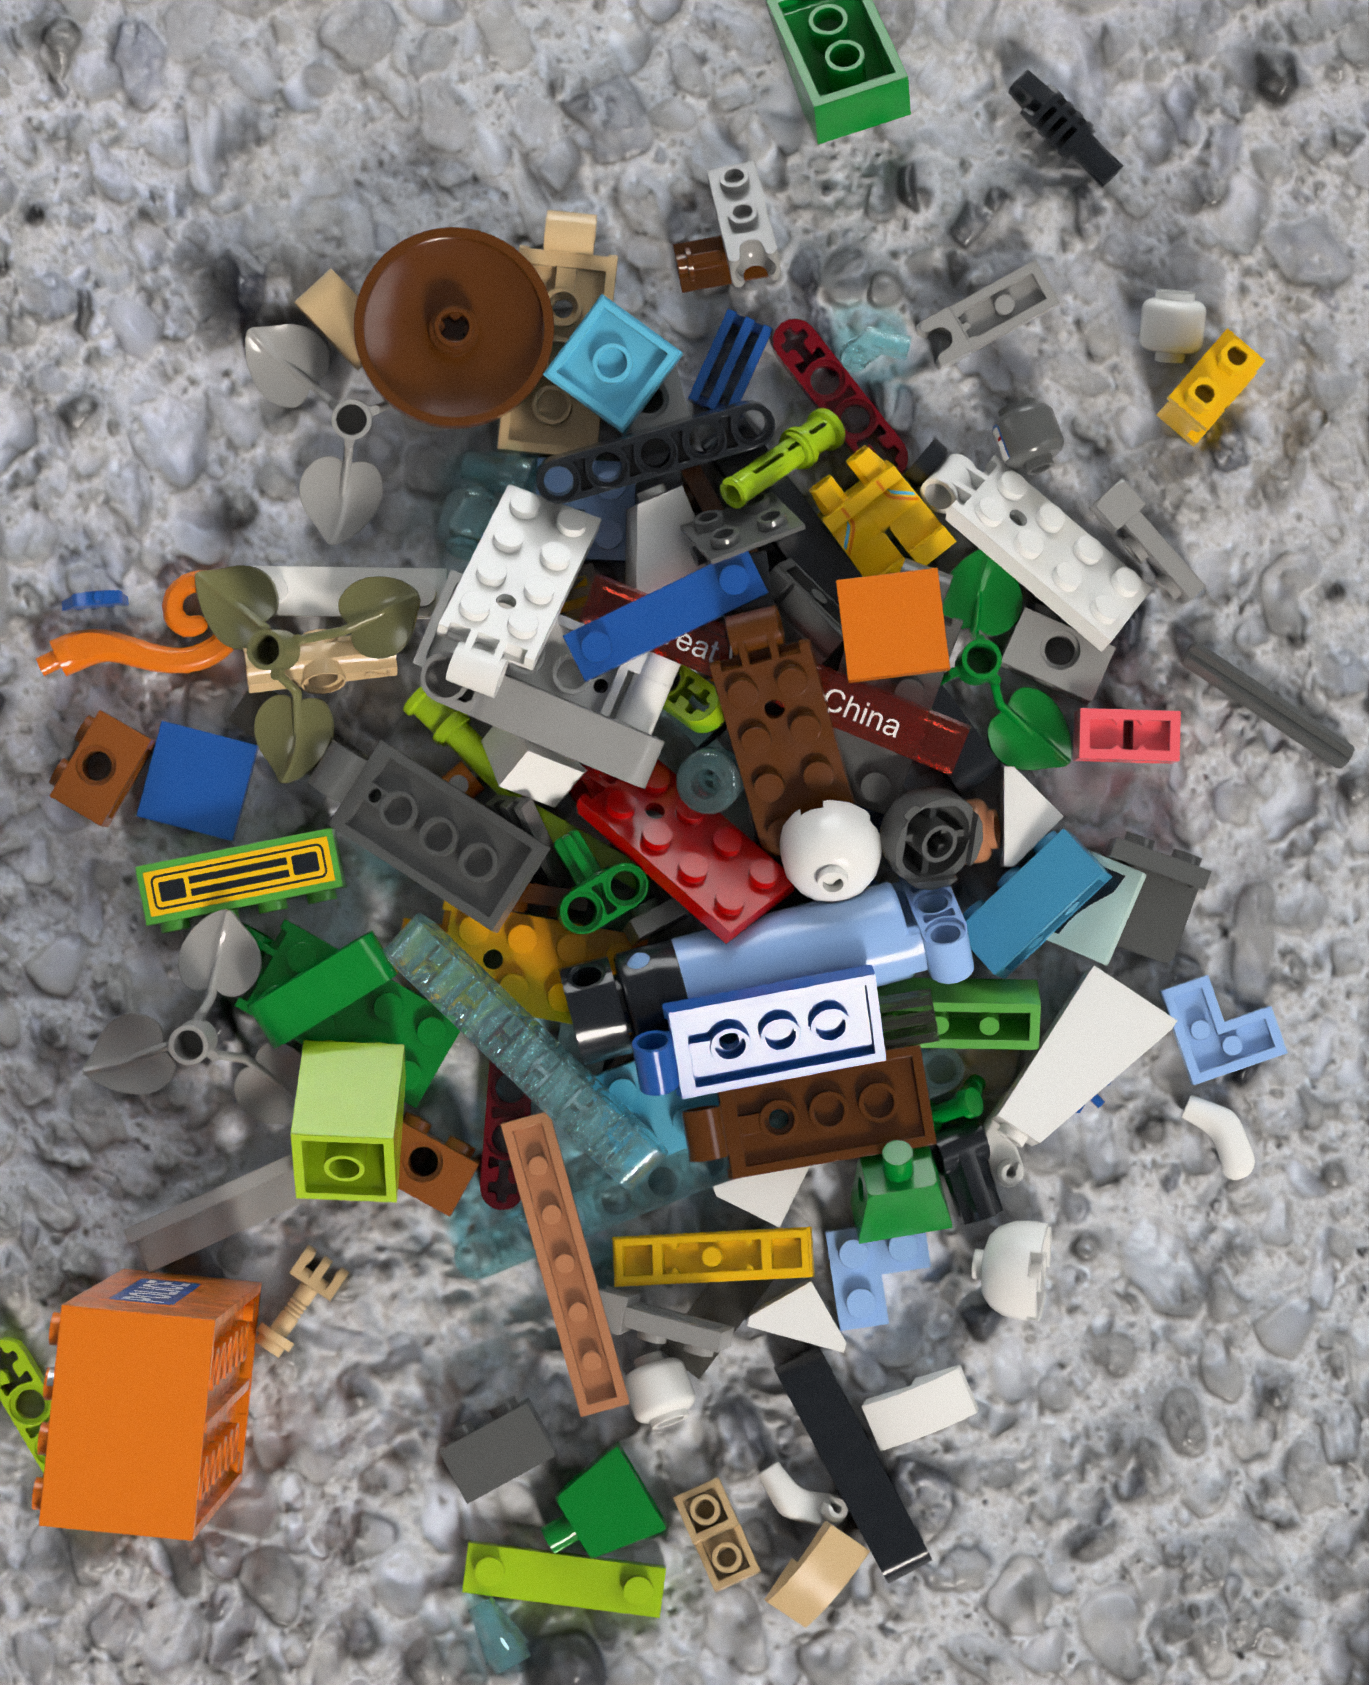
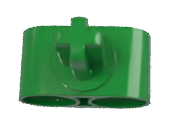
M577 829L562 835L553 843L556 852L576 883L560 898L557 904L556 915L559 923L565 930L575 934L591 933L634 908L644 900L648 892V880L640 867L632 863H618L601 868L580 831ZM621 871L630 873L636 881V891L627 900L616 898L611 891V880L614 875ZM577 897L588 899L594 909L591 921L583 926L573 924L567 915V908L570 902Z

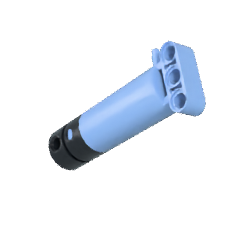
M899 876V882L892 884L889 882L878 883L874 878L862 893L849 900L833 903L813 900L765 913L727 944L710 929H704L618 952L613 957L616 970L614 975L612 974L607 956L558 968L580 1054L585 1066L633 1053L628 1034L632 1032L633 1038L648 1031H670L668 1020L664 1018L663 1003L869 964L873 966L877 987L910 979L915 973L928 970L933 980L939 983L952 984L968 978L974 970L967 924L951 886L948 885L935 890L918 889Z

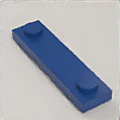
M746 551L718 563L709 564L563 635L584 681L588 682L767 595L768 591L749 552Z

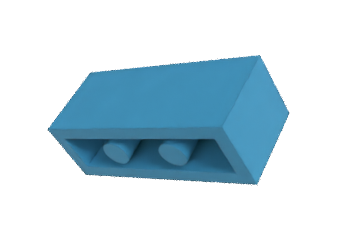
M1064 828L1058 834L1052 831L1045 835L1033 848V852L1036 855L1022 868L1016 865L1008 870L997 882V886L1000 889L986 902L983 899L978 900L963 913L968 928L971 950L998 977L1006 979L1113 877L1080 840Z

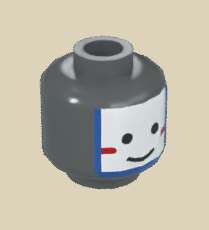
M1030 397L1014 401L998 411L1000 418L993 424L992 432L1005 466L1014 470L1025 469L1027 475H1035L1053 467L1055 464L1053 457L1063 449L1064 438L1051 406L1045 403H1037L1035 398Z

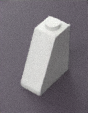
M661 483L636 494L640 504L626 509L625 605L706 566L705 563L696 566L690 552V547L695 545L680 528V526L694 521L695 518L683 486L667 491L665 484Z

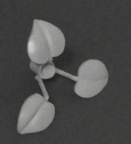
M296 324L251 327L246 333L245 355L250 375L261 394L278 406L294 408L305 401L309 390H311L333 410L331 416L332 427L340 437L345 439L343 461L334 456H324L312 462L305 469L301 477L299 495L306 514L318 528L325 541L329 545L342 543L356 535L368 524L375 515L383 494V483L379 470L369 462L359 461L352 463L354 440L363 437L370 430L372 416L393 407L386 401L371 407L357 399H347L339 403L317 384L316 381L323 378L329 369L330 356L327 345L322 337L310 328ZM401 414L403 421L414 430L424 433H436L446 429L428 426Z
M221 909L203 918L190 931L181 946L178 970L182 982L194 990L208 989L206 998L199 1010L194 1014V1019L175 1029L169 1041L164 1042V1031L161 1025L150 1016L140 1013H127L115 1018L101 1032L92 1054L83 1067L82 1072L86 1077L114 1091L129 1094H149L166 1086L174 1077L176 1072L174 1059L183 1065H195L206 1057L213 1062L217 1060L241 1062L248 1065V1067L239 1072L234 1083V1092L240 1108L248 1116L262 1123L292 1124L302 1053L287 1043L273 1049L269 1042L265 1043L258 1050L255 1059L244 1053L221 1051L216 1048L218 1041L216 1030L206 1021V1015L216 999L217 991L229 997L245 993L256 983L262 968L261 952L256 940L233 911Z

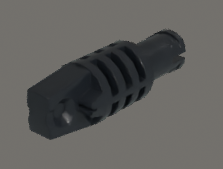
M1026 70L1013 82L1008 93L1022 108L1020 114L1032 128L1035 127L1038 130V134L1042 138L1045 137L1048 140V144L1052 148L1054 147L1062 158L1066 157L1068 160L1072 157L1101 188L1109 183L1123 168L1124 165L1094 136L1096 132L1093 129L1094 125L1090 121L1087 122L1083 118L1084 115L1077 111L1074 105L1067 101L1064 95L1051 83L1048 86L1045 85L1029 70Z

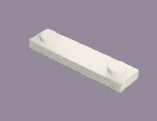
M253 566L266 572L275 583L279 596V606L274 617L342 618L338 609V602L345 589L360 579L383 576L402 580L414 587L421 599L417 619H431L448 578L447 568Z

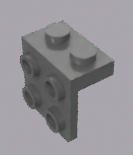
M1127 832L1124 839L1119 837L1110 839L1104 856L1144 872L1147 876L1117 946L1156 961L1167 963L1175 957L1197 892L1206 889L1212 871L1200 867L1202 858L1174 849L1172 855L1169 856L1153 850L1155 841Z

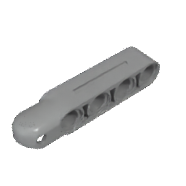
M451 652L436 653L428 658L423 665L420 675L421 686L426 695L434 701L644 789L646 788L665 741L508 674H505L495 698L449 682L445 678L453 656Z

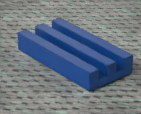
M728 308L688 396V401L708 410L725 406L719 403L720 398L751 332L759 337L728 405L742 401L773 328L765 324L756 323L755 320L747 316L738 315L737 312ZM732 325L740 327V331L710 398L701 395Z

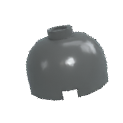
M934 786L915 788L906 791L895 799L885 812L880 826L882 853L892 870L915 888L927 890L942 888L951 885L959 879L954 874L961 870L965 863L971 867L977 859L983 842V823L979 815L973 811L971 805L954 792L946 788Z

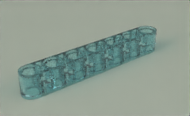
M417 913L384 948L383 952L388 961L621 1186L630 1191L635 1190L668 1155V1151L661 1140L433 920L421 913Z

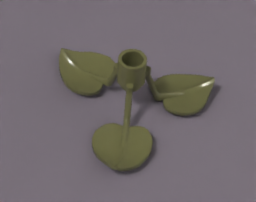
M236 565L195 573L198 601L213 634L220 642L230 648L239 650L247 648L249 661L258 669L271 670V678L278 680L292 694V697L288 695H275L266 700L258 709L254 723L258 747L274 770L279 783L293 782L312 771L326 752L334 735V721L329 706L319 698L302 699L301 689L285 674V670L290 669L297 663L300 657V646L351 633L355 649L366 657L384 659L396 655L408 644L413 635L421 602L418 591L410 584L396 578L383 576L360 579L345 589L339 598L338 609L347 625L308 634L294 635L286 630H272L271 626L266 623L275 616L279 606V596L275 583L266 572L253 566Z

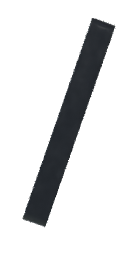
M741 415L738 421L740 434L745 437L757 436L751 425ZM716 431L700 442L703 451H707L715 444L717 439ZM763 445L759 448L711 461V463L723 479L731 477L769 450ZM785 475L762 492L769 493L772 491L805 524L806 529L785 536L771 544L784 561L791 557L839 605L836 580L862 577V575L788 475ZM941 685L932 706L931 720L925 726L919 744L960 797H963L1001 769V765L945 687Z

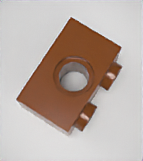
M99 710L95 718L88 715L78 729L74 741L80 744L70 761L63 758L54 770L49 784L55 787L49 796L94 823L108 828L152 754L156 741L110 714ZM105 753L111 760V771L106 778L95 781L89 775L88 763L94 755Z
M406 1111L403 1116L398 1189L450 1217L481 1163L480 1160L472 1157L476 1148L452 1135L449 1136L446 1142L429 1133L432 1127L431 1123ZM428 1147L436 1153L438 1166L435 1172L420 1174L413 1168L411 1155L416 1148Z

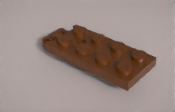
M776 605L727 616L726 628L735 657L722 661H713L709 665L762 850L770 857L780 855V837L783 825L794 812L800 809L802 815L809 810L822 808L823 801L826 800L844 801L856 805L811 641L807 638L785 645L783 624ZM770 700H779L783 703L785 709L779 715H771L765 710V704Z
M920 1044L885 1049V1061L718 1092V1105L700 1106L681 1111L689 1162H704L728 1156L729 1167L726 1168L728 1179H737L882 1154L884 1146L894 1140L905 1141L911 1148L937 1144ZM776 1109H782L788 1115L786 1125L781 1128H774L769 1123V1115Z

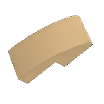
M719 1477L673 1497L715 1592H719L761 1573L758 1562Z
M825 1520L799 1561L791 1558L764 1600L806 1628L840 1593L867 1557L870 1550Z

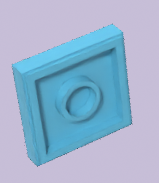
M601 294L543 375L625 435L683 356V353L612 300Z

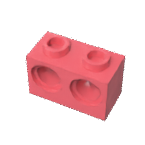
M1080 708L1074 712L1073 761L1176 763L1180 761L1181 711Z

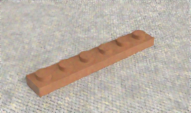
M550 1110L501 1123L580 1416L584 1417L630 1404Z

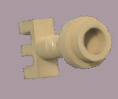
M311 1245L306 1247L289 1272V1274L301 1281L294 1291L293 1297L289 1299L290 1301L284 1306V1310H281L270 1327L261 1322L256 1329L260 1334L255 1339V1342L278 1358L284 1350L289 1352L294 1346V1343L288 1340L287 1337L304 1313L303 1310L307 1309L306 1306L310 1305L317 1293L331 1301L350 1273L341 1267L334 1274L331 1283L323 1279V1276L333 1263V1260L327 1256H324L314 1272L306 1266L313 1260L317 1251Z

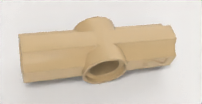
M327 629L311 630V631L305 632V633H303V634H308V633L323 631V630H327ZM351 635L301 645L300 657L297 663L290 669L285 670V674L298 687H302L308 693L327 694L342 688L346 681L398 675L396 655L384 659H374L360 654L355 649ZM243 648L249 693L287 689L278 680L271 678V670L256 668L248 659L247 648Z

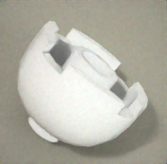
M826 800L823 801L822 808L809 810L802 815L799 809L783 825L780 837V855L789 881L802 894L816 901L833 903L849 900L862 893L877 874L882 852L881 838L877 828L871 823L870 815L866 810L850 802Z
M1013 1221L1004 1224L989 1235L984 1250L975 1249L972 1262V1279L981 1280L984 1299L992 1309L1001 1315L1017 1320L1040 1321L1047 1291L1043 1290L1046 1267H1050L1052 1232L1051 1227H1048L1049 1223Z

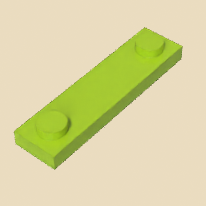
M469 1540L462 1592L660 1618L666 1565L604 1557L591 1559L589 1555L566 1552L555 1554L550 1550Z

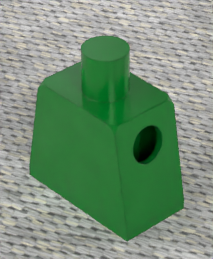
M894 1140L884 1146L882 1154L860 1157L858 1159L850 1196V1205L859 1244L952 1228L943 1184L929 1146L911 1148L905 1141Z
M618 1440L556 1492L555 1499L564 1514L540 1528L545 1540L555 1554L580 1540L592 1559L667 1529V1521Z

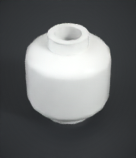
M1156 290V297L1149 298L1143 303L1139 342L1145 349L1155 351V361L1184 363L1185 354L1196 353L1202 348L1206 307L1201 302L1195 300L1196 293L1181 290Z
M661 1351L648 1353L635 1359L633 1363L636 1369L628 1373L624 1379L635 1419L640 1423H650L651 1428L655 1430L671 1426L688 1418V1409L694 1404L696 1397L683 1361L673 1357L663 1358Z

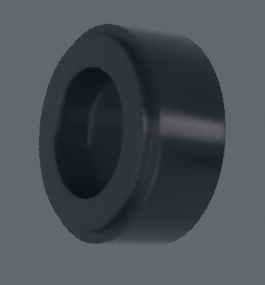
M935 438L905 473L904 477L914 486L921 487L949 453L947 451L948 448Z

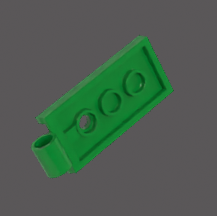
M287 919L283 920L280 926L281 931L275 940L242 922L258 944L262 957V968L256 983L244 993L243 997L239 996L234 1006L252 1015L247 1007L250 1003L334 953L338 948ZM390 979L298 1035L294 1040L303 1044L304 1040L403 1044L405 1048L406 1069L404 1102L416 1108L464 1026L465 1021Z

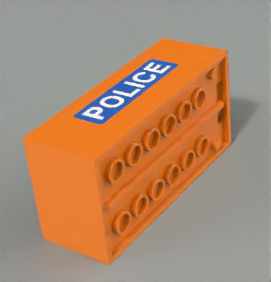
M122 1269L63 1303L60 1313L53 1312L49 1328V1345L57 1346L56 1361L54 1367H47L43 1386V1399L51 1401L49 1422L41 1423L37 1445L38 1455L46 1456L43 1477H36L32 1493V1510H40L39 1526L193 1541L242 1481L262 1282Z

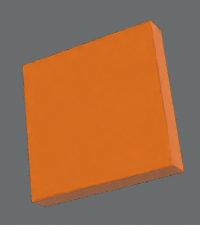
M938 568L836 580L848 683L950 671Z

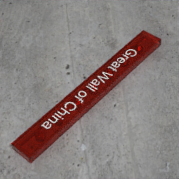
M598 574L594 578L578 622L586 625L648 595V593ZM716 621L703 625L650 651L712 677L709 666L710 662L735 657L730 645L726 625ZM817 663L835 728L952 775L972 726L863 681L848 683V675ZM770 700L771 702H774L784 707L781 701Z

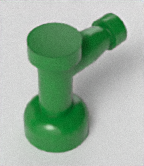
M970 1075L965 1081L964 1086L958 1090L952 1099L938 1104L930 1100L935 1131L942 1129L944 1122L962 1116L971 1119L982 1114L983 1101L980 1094L985 1089L986 1082L980 1075Z

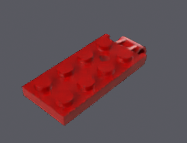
M657 759L645 789L582 764L587 771L569 791L570 796L577 803L578 814L725 944L734 939L794 891L795 886L789 881L785 869L659 759ZM685 799H688V800H689V801H688V802H689L688 804H689L691 807H689L687 804L684 803V801H686ZM645 811H656L662 817L658 819L651 818Z

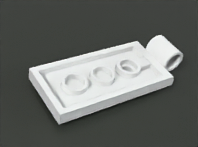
M951 454L947 456L921 486L920 493L924 503L937 513H946L945 520L1102 652L1112 642L1151 591L1152 587L1141 579L1135 571L1128 568L1102 546L1097 539L1069 518L1058 506L1054 505L1030 485L1020 474L1005 466L1004 462L996 455L986 464L984 472L976 469L973 462L963 455Z
M508 484L438 624L437 635L458 642L445 680L495 698L505 676L508 662L533 671L595 540L601 518L564 504L548 502L540 495ZM497 603H505L512 606L513 608L504 609L500 607Z

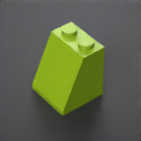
M332 1040L303 1041L291 1127L296 1198L397 1203L406 1083L405 1048L403 1044L337 1042Z

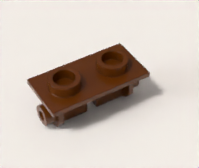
M721 235L673 244L682 293L732 284ZM751 266L744 272L745 282L768 277L766 269L761 266Z

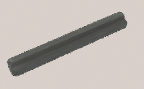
M1192 643L1183 654L1180 662L1184 667L1335 768H1343L1353 756L1355 748L1352 744L1201 643Z

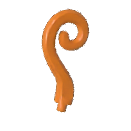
M204 570L192 571L181 575L172 582L164 594L162 601L163 618L166 625L174 633L182 637H196L203 634L208 628L205 617L200 615L188 616L183 608L184 600L189 595L197 593L195 573ZM84 629L50 640L52 651L37 657L36 661L44 676L62 668L67 677L103 662L120 663L153 672L191 673L204 670L219 663L232 653L234 649L224 645L214 634L196 645L178 648L151 643L108 629Z

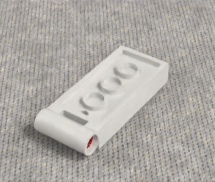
M451 569L414 658V664L423 667L427 659L436 653H454L458 642L437 635V628L463 574ZM497 603L500 607L504 609L513 608L512 606L505 603ZM559 614L533 671L508 662L505 674L650 735L653 733L680 667V664L653 652H648L599 677L585 682L563 635L585 624ZM598 680L607 681L608 689L606 692L600 694L595 691L594 685Z

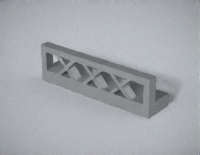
M289 1154L123 1231L129 1244L136 1242L150 1273L311 1199L296 1198L292 1154Z

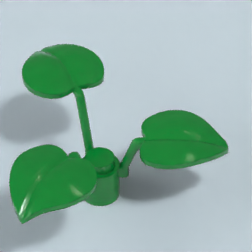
M979 549L964 558L950 573L953 575V579L943 604V615L964 620L961 630L970 629L969 637L972 641L959 652L955 660V667L945 672L941 685L956 677H959L964 683L973 686L982 685L986 682L990 684L995 706L1001 713L989 722L987 740L989 748L997 760L1005 766L1015 767L1021 771L1065 767L1070 764L1072 758L1071 737L1064 716L1052 698L1038 689L1023 687L1012 694L1008 704L1003 700L999 684L1001 677L996 674L1002 664L1001 652L996 644L985 639L982 634H979V631L988 636H997L1008 631L1021 615L1023 599L1017 580ZM931 709V712H930V715H929V717H928V720H927L926 725H927V724L930 722V720H931V717H932V709Z

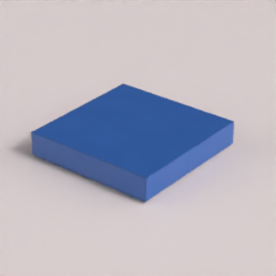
M161 720L136 816L234 842L259 750L258 745Z

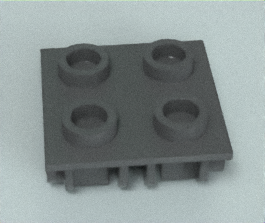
M772 491L769 493H759L741 508L729 507L721 511L708 510L702 512L694 518V521L680 526L681 531L695 545L690 547V552L696 566L704 563L706 566L718 563L806 529L805 524Z

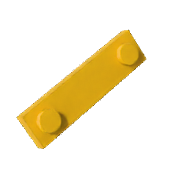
M812 1227L612 1237L614 1287L815 1277Z

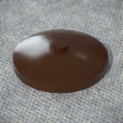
M444 227L426 230L404 239L386 252L373 266L361 287L354 313V339L357 355L368 381L391 407L404 416L428 426L463 429L481 426L505 416L518 407L531 394L541 380L551 355L554 340V316L551 301L541 277L532 264L518 250L502 239L479 230Z

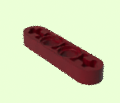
M788 319L782 322L776 328L772 339L773 352L778 361L816 409H829L840 420L842 413L850 407L857 406L864 409L869 416L870 423L868 428L856 434L850 433L845 429L844 445L853 454L860 449L856 444L868 440L876 428H880L884 435L877 437L876 442L886 452L892 448L897 451L898 455L894 460V464L902 475L909 460L908 451L895 431L810 324L800 319ZM788 331L794 336L799 335L801 332L806 335L807 338L803 342V348L810 358L816 350L823 356L812 361L802 374L796 368L804 363L800 354L794 349L786 353L782 348L786 343L784 333ZM820 368L832 369L839 378V386L831 394H819L811 385L812 374ZM869 444L867 447L870 448L874 453H876L873 447Z
M518 1016L507 1017L501 1020L493 1029L491 1036L480 1191L485 1203L497 1210H509L521 1201L518 1187L517 1192L508 1194L506 1201L497 1200V1192L489 1191V1182H496L500 1172V1165L489 1166L490 1156L504 1161L510 1160L508 1152L500 1151L495 1147L492 1140L493 1131L501 1123L531 1115L537 1044L536 1031L529 1021ZM511 1024L520 1025V1033L528 1035V1044L519 1045L517 1061L528 1060L527 1070L513 1065L497 1067L498 1057L508 1060L509 1046L507 1043L500 1042L501 1033L509 1032ZM505 1074H515L524 1082V1095L516 1102H505L499 1098L496 1092L497 1081ZM509 1166V1183L517 1184L513 1168Z

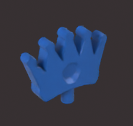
M120 590L76 593L61 601L62 611L72 609L80 611L87 608L96 610L101 607L114 608L117 605L129 606L128 596Z

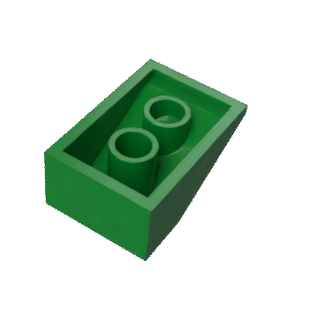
M766 0V6L801 108L818 145L911 115L908 75L873 0Z

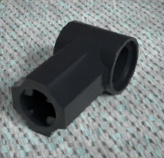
M971 1118L935 1131L937 1144L928 1146L939 1174L945 1177L960 1224L966 1225L996 1216L997 1213L1003 1211L987 1159L990 1158V1146L980 1122L976 1118Z

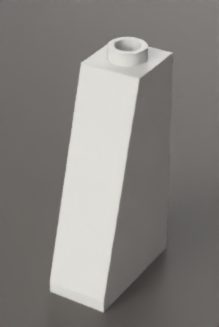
M1096 966L1085 970L1041 1038L1039 1050L1032 1052L990 1119L1000 1125L997 1133L1021 1148L1025 1142L1030 1146L1041 1143L1171 1031L1177 1020Z

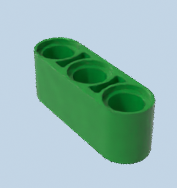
M372 930L262 995L247 1007L270 1045L275 1049L395 977L398 971Z

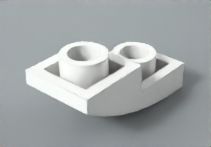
M961 1365L917 1377L911 1386L868 1398L861 1406L880 1451L944 1429L976 1414L979 1410Z

